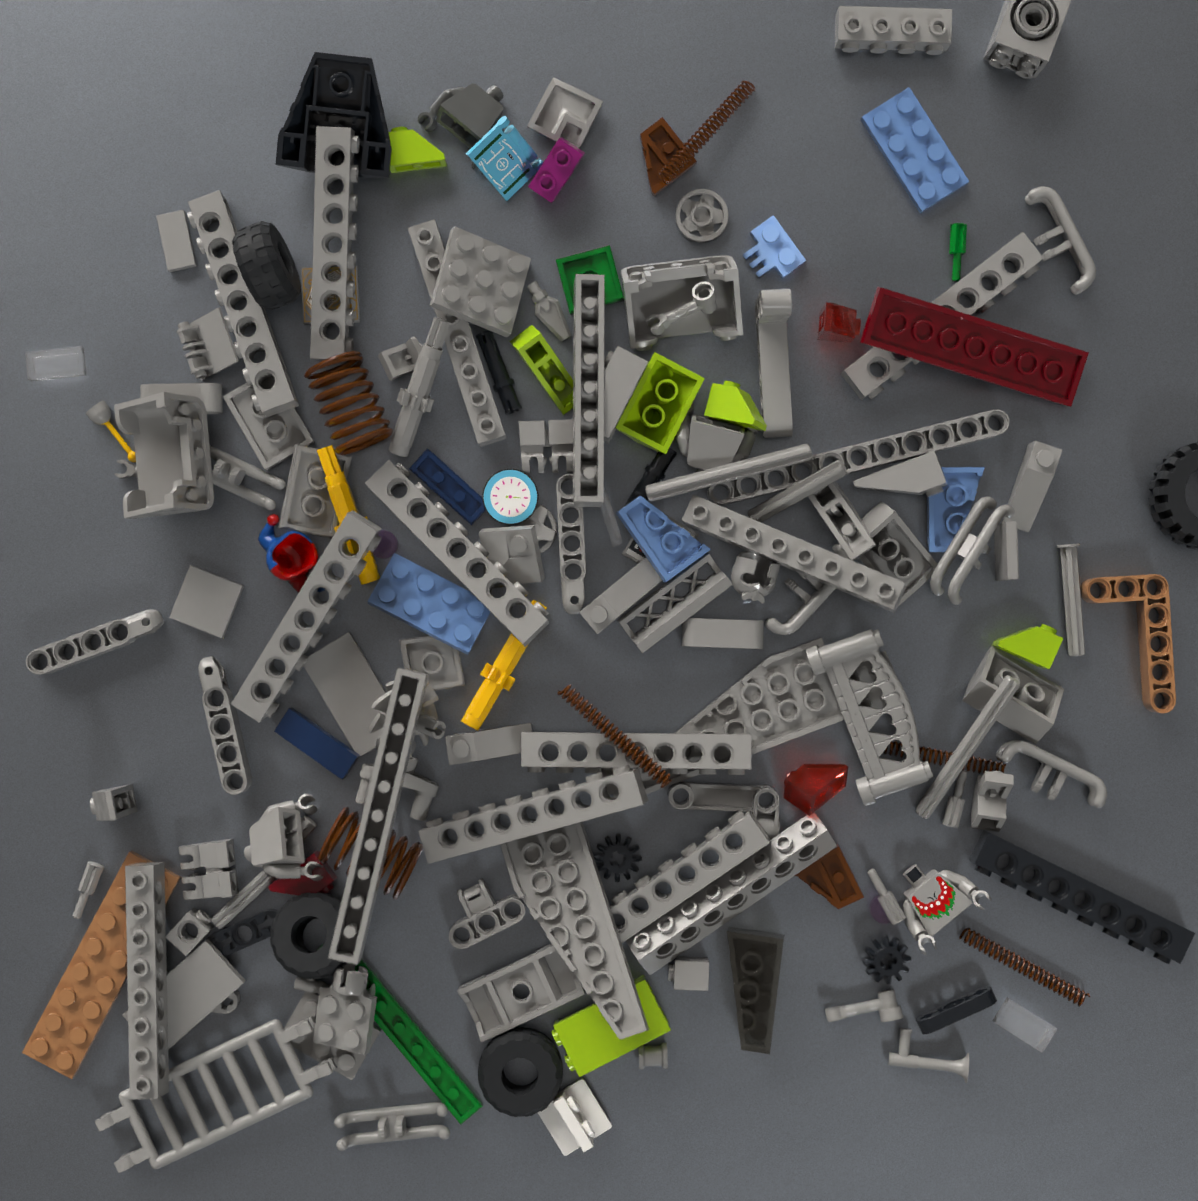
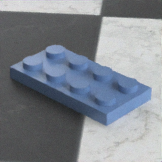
M910 87L861 117L860 120L920 214L969 183L968 178Z
M396 553L393 554L368 599L369 605L466 655H469L491 613L470 591Z

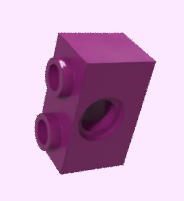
M563 137L559 138L528 187L549 202H554L586 153Z

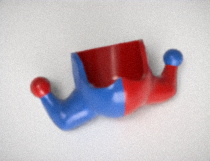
M270 514L267 517V524L258 537L260 545L267 552V567L275 577L288 581L299 593L308 579L306 573L317 563V549L309 537L299 531H289L277 537L274 532V526L280 520L278 515ZM319 587L317 592H323L325 588Z

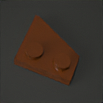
M839 845L795 875L808 884L816 893L825 897L837 909H841L864 898Z

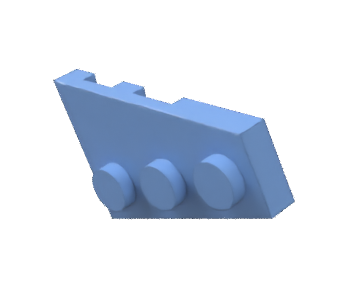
M638 496L616 512L663 582H667L711 550L705 544H701L693 538L684 528H680L668 519L667 515L642 496Z

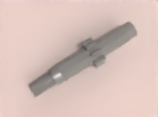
M434 317L426 343L423 344L421 353H419L409 386L406 389H400L397 401L400 402L402 407L388 449L393 454L403 457L408 456L422 414L425 411L431 412L434 399H431L429 394L443 352L442 346L450 325L449 321L442 318Z

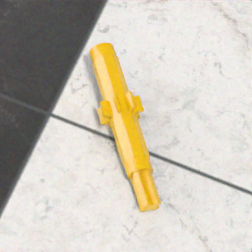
M330 445L318 449L317 453L326 476L324 479L328 487L327 489L339 524L341 525L348 512L353 510L358 514L359 512L344 471H341L334 447ZM340 525L334 527L335 533ZM349 539L347 541L349 552L357 554L359 551L358 543L353 539ZM368 551L363 559L367 564L358 576L361 585L380 579L373 553Z
M532 600L531 603L534 605L537 601ZM538 602L545 610H547L546 606ZM512 633L494 664H485L480 673L485 679L461 719V722L476 731H479L502 689L504 688L509 691L515 682V678L511 674L527 646L525 647Z

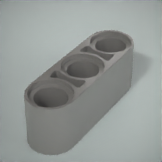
M180 383L140 385V398L162 392L195 396L203 401L207 414L223 413L222 384Z
M688 618L682 623L681 646L763 649L764 621Z

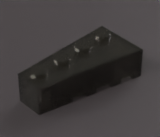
M728 927L727 938L741 1050L770 1054L785 935Z

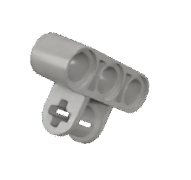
M483 878L478 880V884L464 891L459 889L457 894L467 916L453 924L449 931V941L457 949L468 948L521 921L526 912V904L516 894L508 895L495 902ZM510 902H516L521 907V912L515 916L510 915L506 912L505 906ZM483 915H491L495 919V926L492 928L483 927L480 923V918ZM460 927L466 928L469 931L470 938L464 941L457 939L455 930Z

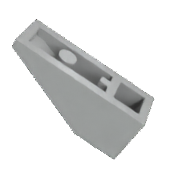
M1038 441L1027 445L1008 505L1014 508L1015 515L1012 518L1004 517L1002 523L1016 522L1018 530L1027 533L1030 531L1054 477L1062 449Z
M935 451L853 481L858 489L916 495L926 493L927 497L942 493V487L948 485Z
M836 481L808 496L852 561H855L876 546L854 506Z
M644 558L579 613L598 634L658 585L662 579L649 560Z
M531 723L447 735L445 741L449 765L521 753V732H532Z
M133 784L92 792L93 798L90 799V808L92 814L96 815L97 821L117 820L138 812Z

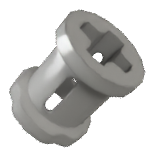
M667 1042L662 1043L661 1046L642 1045L638 1047L639 1069H644L645 1066H662L663 1069H668Z

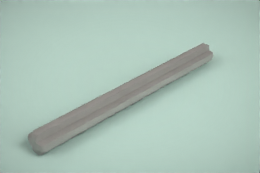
M803 444L650 484L645 489L647 498L652 502L809 461L812 459V451L808 444Z
M1007 675L917 805L916 813L925 819L931 816L1019 688L1020 684L1015 678Z

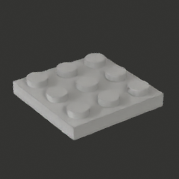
M454 226L449 234L430 306L508 337L513 330L531 258Z

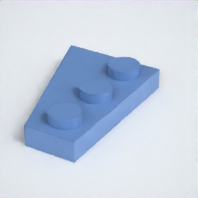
M941 467L948 485L942 487V493L927 497L928 553H945L970 512L985 467Z

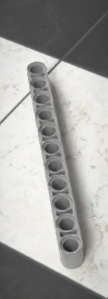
M990 410L812 455V459L809 461L710 486L707 491V497L710 502L725 506L784 491L803 480L796 475L795 469L798 465L807 466L810 475L824 468L823 461L825 458H832L835 461L840 460L844 463L847 474L915 458L932 451L938 452L994 438L1008 429L1010 424L1009 417L1002 410ZM989 417H995L999 420L1000 427L998 431L992 430L989 427ZM964 423L969 424L973 429V434L970 438L964 437L961 433L960 428ZM935 430L944 433L946 437L944 444L940 445L934 441L933 433ZM908 437L917 440V451L913 452L907 449L905 442ZM880 444L890 447L891 456L889 458H882L879 455L878 447ZM853 451H859L863 454L864 462L862 465L852 463L850 456ZM770 472L781 474L783 481L780 486H773L769 483L768 475ZM745 478L753 480L755 483L754 492L745 493L740 486L741 480ZM722 485L727 488L728 497L725 500H718L714 497L713 489L715 486Z

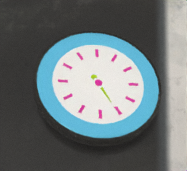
M503 469L494 473L487 480L483 489L482 500L486 512L492 519L501 524L516 525L528 520L534 514L539 502V492L536 483L527 473L518 469Z

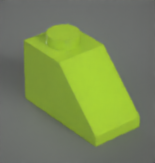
M395 127L389 132L392 146L391 173L447 166L444 153L413 129L408 130L407 127Z
M726 380L723 385L712 383L704 416L746 428L766 431L767 425L750 394L740 389V384Z
M1041 624L1040 627H1029L994 640L992 646L1042 669H1050L1064 638L1056 635V629Z

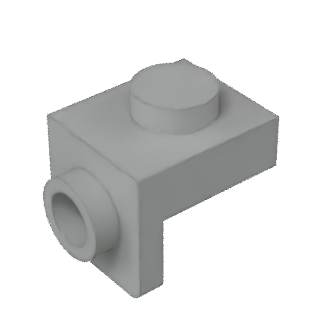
M416 337L410 338L402 345L382 351L378 355L390 381L413 373L419 353H421L423 347Z

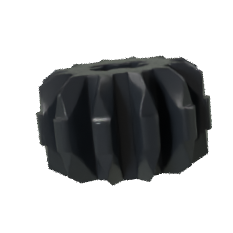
M616 833V842L612 843L611 838L607 835L605 836L607 847L600 843L597 844V849L604 854H594V859L596 861H604L598 864L597 868L598 871L607 868L604 873L606 880L610 878L612 873H615V882H620V873H623L625 878L629 880L631 876L628 869L634 872L639 871V867L632 862L642 861V856L632 855L640 847L638 844L628 847L632 841L630 836L626 837L624 843H621V834ZM617 851L618 854H625L626 857H622V864H618L617 861L611 862L610 858L613 859V852Z
M882 935L881 944L875 938L871 939L875 947L872 949L865 946L864 951L870 956L862 958V962L869 965L865 970L868 975L874 974L876 982H880L884 977L885 983L891 984L893 975L898 981H901L902 977L898 972L900 970L906 973L909 972V968L903 964L911 961V956L904 954L908 947L905 944L899 946L900 940L897 937L892 938L889 943L888 936ZM885 954H889L893 958L892 960H888V965H884L883 962L880 961L881 959H885Z

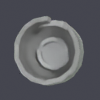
M748 551L740 552L731 572V582L734 589L742 595V600L750 598L753 601L759 600L763 604L764 597L770 594L775 587L780 564Z

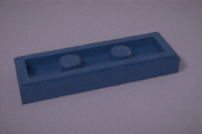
M428 448L409 468L410 471L471 526L487 510L484 499Z
M293 707L287 710L274 732L342 780L346 778L360 756Z

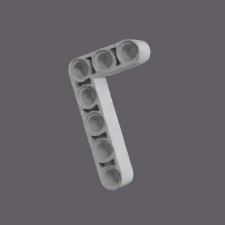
M790 289L760 290L755 302L761 416L767 425L766 431H762L763 438L792 437L793 433L787 321L792 312Z

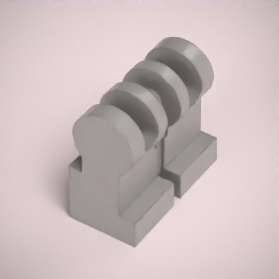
M573 419L548 420L549 430H545V421H519L522 472L524 474H530V460L532 458L538 459L539 474L544 473V465L547 462V457H544V447H552V457H549V461L552 465L553 473H558V459L560 457L566 458L567 473L573 472Z
M233 838L178 847L179 855L193 856L192 861L181 862L180 869L192 871L198 870L199 867H205L206 874L194 872L181 877L182 883H194L196 885L195 889L183 891V899L233 897L239 893L236 868L225 869V867L236 864Z

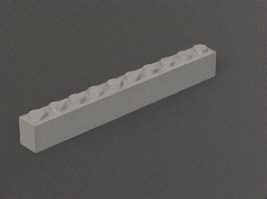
M397 668L328 957L330 959L356 965L362 959L429 674Z

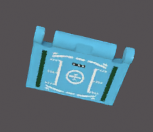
M503 116L466 154L500 195L508 201L540 169L543 161L537 159L538 155L513 125L508 126L510 121L506 116Z

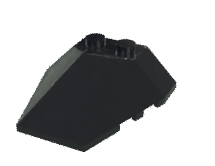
M315 52L300 84L301 88L290 107V113L284 127L279 132L275 165L315 173L316 126L352 128L355 131V136H359V153H354V165H358L359 170L358 178H389L392 146L373 59ZM337 151L332 155V165L338 166L343 163L345 155L342 151Z

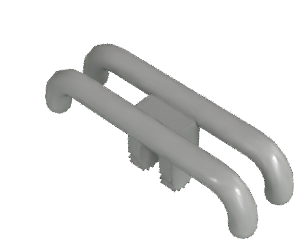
M1041 186L1034 188L1026 195L1025 202L1028 205L1037 202L1044 203L1057 227L1035 238L1033 241L1036 246L1048 242V240L1062 235L1065 242L1054 249L1044 252L1042 255L1043 261H1047L1069 250L1081 273L1080 280L1076 281L1070 290L1075 295L1080 294L1095 279L1096 268L1094 261L1060 195L1050 187Z
M210 446V457L217 461L212 471L214 485L267 510L275 509L276 502L273 499L241 485V482L246 474L271 487L282 490L286 486V482L283 479Z
M989 496L983 497L975 503L931 576L930 588L933 594L941 596L944 593V588L941 585L942 579L956 555H958L963 562L949 584L948 598L954 605H959L962 602L959 591L972 567L979 570L982 564L978 557L981 553L989 554L991 550L987 545L989 539L1004 517L1012 518L1015 515L1013 507L1002 505L995 509L997 502ZM986 508L990 510L995 509L978 537L970 534Z
M840 543L833 546L835 554L851 560ZM798 573L814 588L815 591L810 596L794 580L788 578L784 582L785 585L804 603L785 623H780L775 618H767L764 621L765 627L775 634L788 635L794 633L836 588Z
M1010 740L1002 744L997 751L996 758L1005 763L1010 762L1013 756L1019 752L1042 763L1031 786V790L1036 793L1043 787L1052 768L1055 769V776L1047 792V798L1052 801L1059 794L1068 775L1089 787L1090 793L1087 802L1090 806L1101 808L1106 802L1107 789L1099 777L1031 743Z
M430 1102L357 1110L340 1114L334 1120L337 1128H342L346 1124L372 1120H379L378 1131L342 1137L337 1142V1148L340 1151H344L348 1147L355 1145L436 1136L444 1140L448 1139L450 1130L444 1125L406 1128L405 1118L426 1114H437L443 1117L447 1114L448 1108L443 1103Z

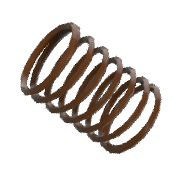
M358 351L342 353L323 360L309 368L304 374L306 379H316L308 387L314 390L337 382L352 373H363L353 382L345 383L319 393L314 398L316 402L329 400L357 386L369 385L361 393L330 403L319 411L320 414L326 415L345 408L358 400L374 398L362 408L340 414L325 422L324 426L333 427L363 413L379 411L366 421L345 427L331 434L330 439L337 440L367 426L384 424L377 430L365 433L337 446L335 453L339 455L354 453L388 438L393 433V429L388 427L390 421L380 418L385 409L381 406H375L380 397L378 394L370 393L374 383L365 380L369 371L360 367L364 359ZM343 361H347V362H345V363H343V364H341V365H339V366H336V367H334V368H332V369H329V370H326V371H323V372H319V373L312 374V373L315 372L316 370H319V369L324 368V367H326V366H329V365H332V364H335V363H339V362H343Z
M349 807L343 808L338 815L318 856L319 863L322 862V865L327 863L335 846L352 821L347 838L335 862L334 870L340 868L347 853L357 839L360 824L357 827L359 820L358 811L348 816ZM395 829L391 833L381 875L382 878L400 849L383 890L384 895L389 894L404 869L394 890L393 900L398 899L423 850L422 843L416 842L404 856L408 844L407 836L401 837L392 849L396 837ZM349 865V867H348V869H347V871H346L347 877H348L350 865Z

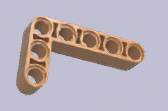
M1150 574L1098 577L1082 582L1080 586L1081 598L1087 603L1136 601L1143 705L1150 712L1164 714L1173 710L1176 704L1168 581L1161 575ZM1150 580H1153L1157 586V590L1153 595L1147 591V584ZM1122 581L1129 587V592L1125 597L1118 590ZM1094 583L1098 584L1101 589L1098 598H1094L1090 593V587ZM1152 608L1156 609L1159 614L1158 620L1155 623L1149 619V612ZM1155 636L1158 637L1161 643L1157 651H1154L1150 645L1152 638ZM1158 664L1162 668V675L1156 680L1153 677L1152 670ZM1158 693H1161L1164 697V703L1158 708L1154 703V698Z

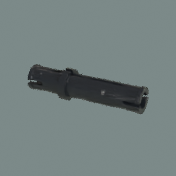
M490 330L483 331L484 335L479 333L476 335V339L479 342L495 384L492 387L494 392H498L505 415L515 413L514 410L518 412L522 409L513 387L515 382L509 377L493 332Z
M669 448L666 454L661 452L656 454L650 465L647 464L644 468L646 471L624 506L638 496H642L648 501L645 490L646 486L664 480L667 468L678 454L676 451Z

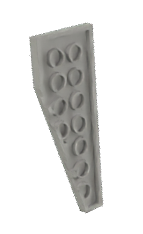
M822 637L766 658L676 731L675 734H751L752 755L843 721L844 717L827 672L815 676L807 657V648L816 645L818 648L825 646ZM667 745L660 746L656 752L657 758L662 762L670 761L673 757L672 748ZM690 746L685 751V757L690 762H697L702 756V751L698 746ZM726 746L717 747L714 751L715 760L721 763L726 762L730 758V750ZM662 768L660 770L661 772L666 769L665 775L670 773V768ZM639 769L646 794L662 789L661 784L663 781L660 784H656L659 777L656 780H652L654 774L648 776V774H642V769ZM688 769V774H670L669 779L672 781L665 787L699 775V769Z
M583 822L500 844L514 891L524 901L533 918L538 921L546 932V936L569 969L575 973L586 993L591 996L599 1007V1011L617 1037L624 1039L648 1031L649 1027Z

